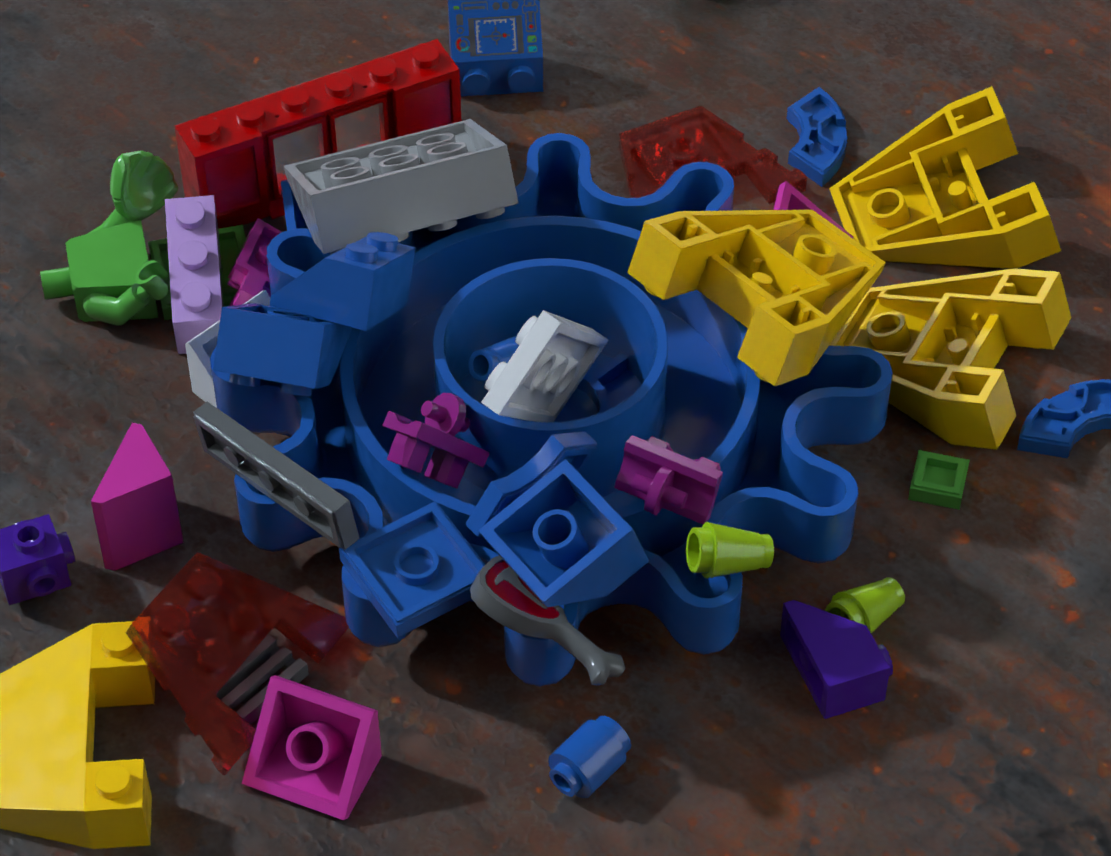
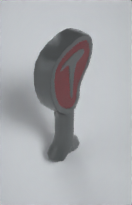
M500 556L492 558L476 575L470 588L471 598L483 612L498 623L523 635L554 640L585 666L590 676L591 685H603L608 677H620L626 668L621 655L605 652L568 622L564 610L559 605L546 607Z

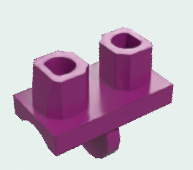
M442 393L433 401H425L421 407V413L425 416V423L417 420L412 421L388 411L382 426L397 432L387 457L388 461L421 473L432 447L434 452L424 476L458 489L469 462L484 467L490 452L454 437L458 432H465L470 425V420L466 417V405L460 397L452 393Z
M632 435L626 441L622 466L614 488L645 500L644 511L657 515L664 508L704 524L710 519L723 472L720 471L719 463L704 457L695 460L675 453L671 449L670 444L653 436L643 440Z

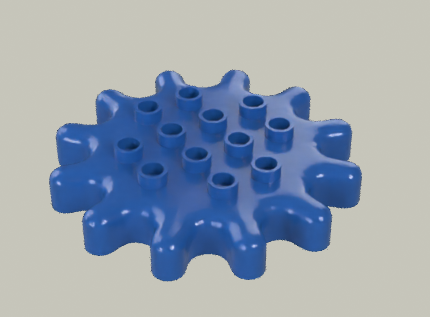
M564 133L547 134L538 138L530 145L527 153V169L524 179L515 187L519 203L504 207L505 213L488 219H478L475 215L457 219L455 227L443 231H428L427 227L408 232L409 237L398 242L416 247L407 307L367 331L352 328L330 386L317 389L312 388L311 396H300L281 392L280 382L262 379L260 387L230 383V373L213 371L216 347L214 348L210 357L217 408L251 432L277 433L290 436L289 439L273 447L350 501L359 538L436 501L486 565L492 558L499 555L482 536L477 537L465 523L490 482L507 477L523 467L541 450L552 434L585 431L598 444L591 457L579 471V474L632 527L649 562L606 597L559 606L564 610L568 622L578 630L581 621L589 613L601 607L614 604L637 605L651 611L663 623L673 639L685 650L703 655L720 652L732 642L738 632L743 575L739 572L706 579L701 573H692L686 558L687 537L693 527L702 528L703 524L664 508L657 515L644 511L645 500L614 488L622 466L626 441L632 435L643 440L653 436L669 443L675 453L695 460L704 457L719 463L720 471L723 472L710 519L707 522L759 534H769L772 537L774 548L780 549L801 560L817 564L834 561L846 552L853 537L858 486L850 472L837 464L813 454L807 449L812 446L826 444L856 445L868 443L875 438L885 426L893 374L890 362L882 354L870 348L828 346L813 369L806 376L776 387L758 378L753 369L737 358L748 328L698 290L662 300L647 292L644 285L627 273L646 220L678 211H733L734 182L729 172L717 164L693 162L683 165L676 170L666 183L653 194L640 198L614 196L601 190L593 182L591 177V154L587 144L574 135ZM293 228L281 232L267 246L271 295L331 255L330 252L323 254L316 246L308 228ZM543 310L592 328L609 340L554 422H536L498 415L481 403L488 393V390L485 389L486 381L476 380L469 370V359L474 351L517 336L526 321L532 316L538 318ZM442 393H452L460 397L466 405V417L469 418L470 425L465 432H458L454 437L490 452L484 467L469 462L458 489L424 476L434 452L432 447L421 473L388 461L387 457L397 433L382 426L388 411L412 421L417 420L425 423V416L421 413V407L425 401H433ZM235 474L234 483L240 524L243 534L255 547L276 552L323 537L320 533ZM342 566L345 617L353 635L362 643L375 647L395 645L407 637L412 631L398 638L395 636L345 566ZM504 626L506 662L512 673L522 682L535 686L556 684L570 673L576 658L552 639L523 635Z

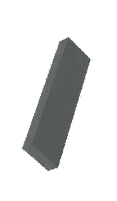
M208 401L193 412L196 428L206 453L339 548L346 550L360 539L350 501Z

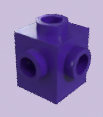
M49 514L31 520L20 521L15 525L0 529V582L9 606L38 596H46L56 590L71 586L67 564L76 562L67 532L57 534Z

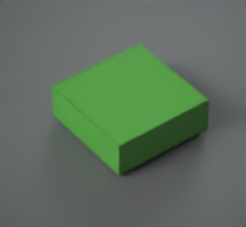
M919 450L908 500L960 510L970 460Z

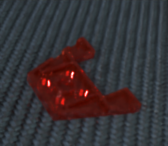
M702 106L619 133V150L630 198H640L653 194L666 183L676 170L683 165L693 162L717 164L726 169L732 178L746 174L769 204L776 201L779 185L785 181L800 193L806 191L807 176L797 168H794L792 171L787 170L777 163L778 156L766 148L755 149L744 141V133Z
M197 552L132 622L126 634L164 691L171 690L187 714L184 721L194 736L201 735L214 755L211 759L212 763L225 776L253 743L256 729L216 696L217 693L273 629L281 632L319 664L347 631L349 626L346 622V617Z

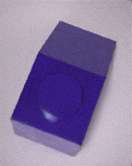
M795 600L783 603L780 636L824 719L885 700L888 678L893 674L892 660L886 647L883 644L877 645L866 625Z

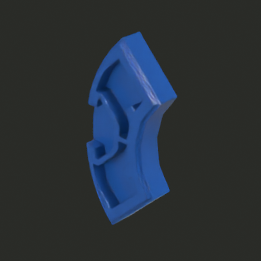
M818 87L787 109V120L797 129L800 138L799 142L789 151L788 164L822 187L838 172L844 161L847 148L846 119L839 105L827 92Z
M1111 379L1090 380L1069 385L1068 391L1060 393L1051 399L1044 398L1024 421L1017 450L1068 458L1073 445L1086 434L1102 429H1111Z
M585 431L552 434L541 450L523 467L507 477L490 482L465 525L477 537L481 536L478 530L563 460L566 459L579 472L595 451L598 443Z

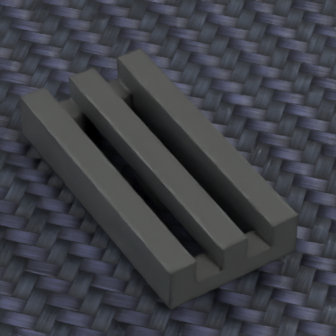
M268 634L189 701L191 713L231 743L260 717L268 685L260 692L259 687L281 668L284 671L279 677L300 683L309 675L308 665L301 658L294 660L292 652L285 646L281 649L278 648L276 639ZM241 702H247L225 722L222 720Z

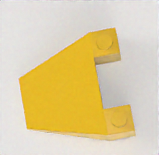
M992 86L947 104L829 188L844 229L853 236L855 241L883 261L1017 269L1061 251L1050 215L1035 182L988 200L976 173V170L1018 154L1006 116Z
M812 209L678 211L644 222L627 273L644 285L647 292L662 300L698 290L748 329L737 358L753 369L758 378L776 387L810 373L882 273L886 262Z
M1013 268L870 288L829 346H858L870 348L882 354L890 362L893 371L889 403L949 444L997 450L1012 425L1016 412L1003 369L994 368L1008 345L1054 350L1072 317L1060 272Z
M148 620L91 624L0 673V829L90 849L148 846L151 844L152 795L144 759L93 762L95 708L154 704L156 659Z

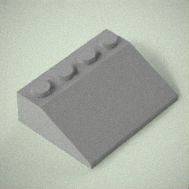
M471 119L284 166L286 178L312 239L323 254L329 252L333 254L345 248L347 244L366 237L371 232L395 235L399 238L398 242L409 237L408 232L426 227L428 231L447 230L457 225V219L475 215L478 219L497 217L505 213L504 207L519 203L507 145Z

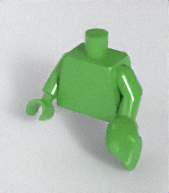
M140 150L122 153L117 157L110 180V194L115 206L114 211L97 228L85 235L71 238L65 243L69 267L40 271L45 300L74 296L78 318L84 322L101 321L121 326L133 319L158 318L156 300L163 299L167 295L168 285L164 281L168 279L169 273L157 261L148 260L141 221L160 210L165 205V199H172L178 192V185L174 180L173 171L159 156H154L152 153Z

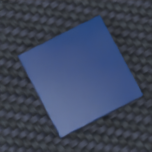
M436 501L360 538L346 550L339 548L340 561L397 638L472 600L470 588L476 575L485 565Z

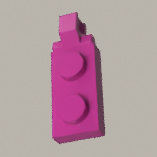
M259 218L251 228L228 275L229 280L227 284L237 290L229 306L242 305L264 290L267 291L271 298L267 246L281 231Z

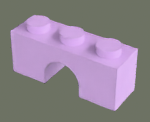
M214 195L165 199L172 323L178 354H186L185 343L220 320L221 310L224 307L220 275L219 231Z

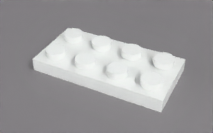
M543 310L538 318L532 316L520 329L515 340L519 347L509 362L503 361L499 363L491 372L485 383V389L488 390V393L481 403L501 416L536 422H554L609 340L592 328Z

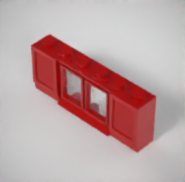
M435 39L174 125L185 197L214 195L218 229L245 225L256 221L258 218L263 219L268 216L272 220L284 216L281 181L287 180L284 171L285 165L462 121L460 69L439 40Z

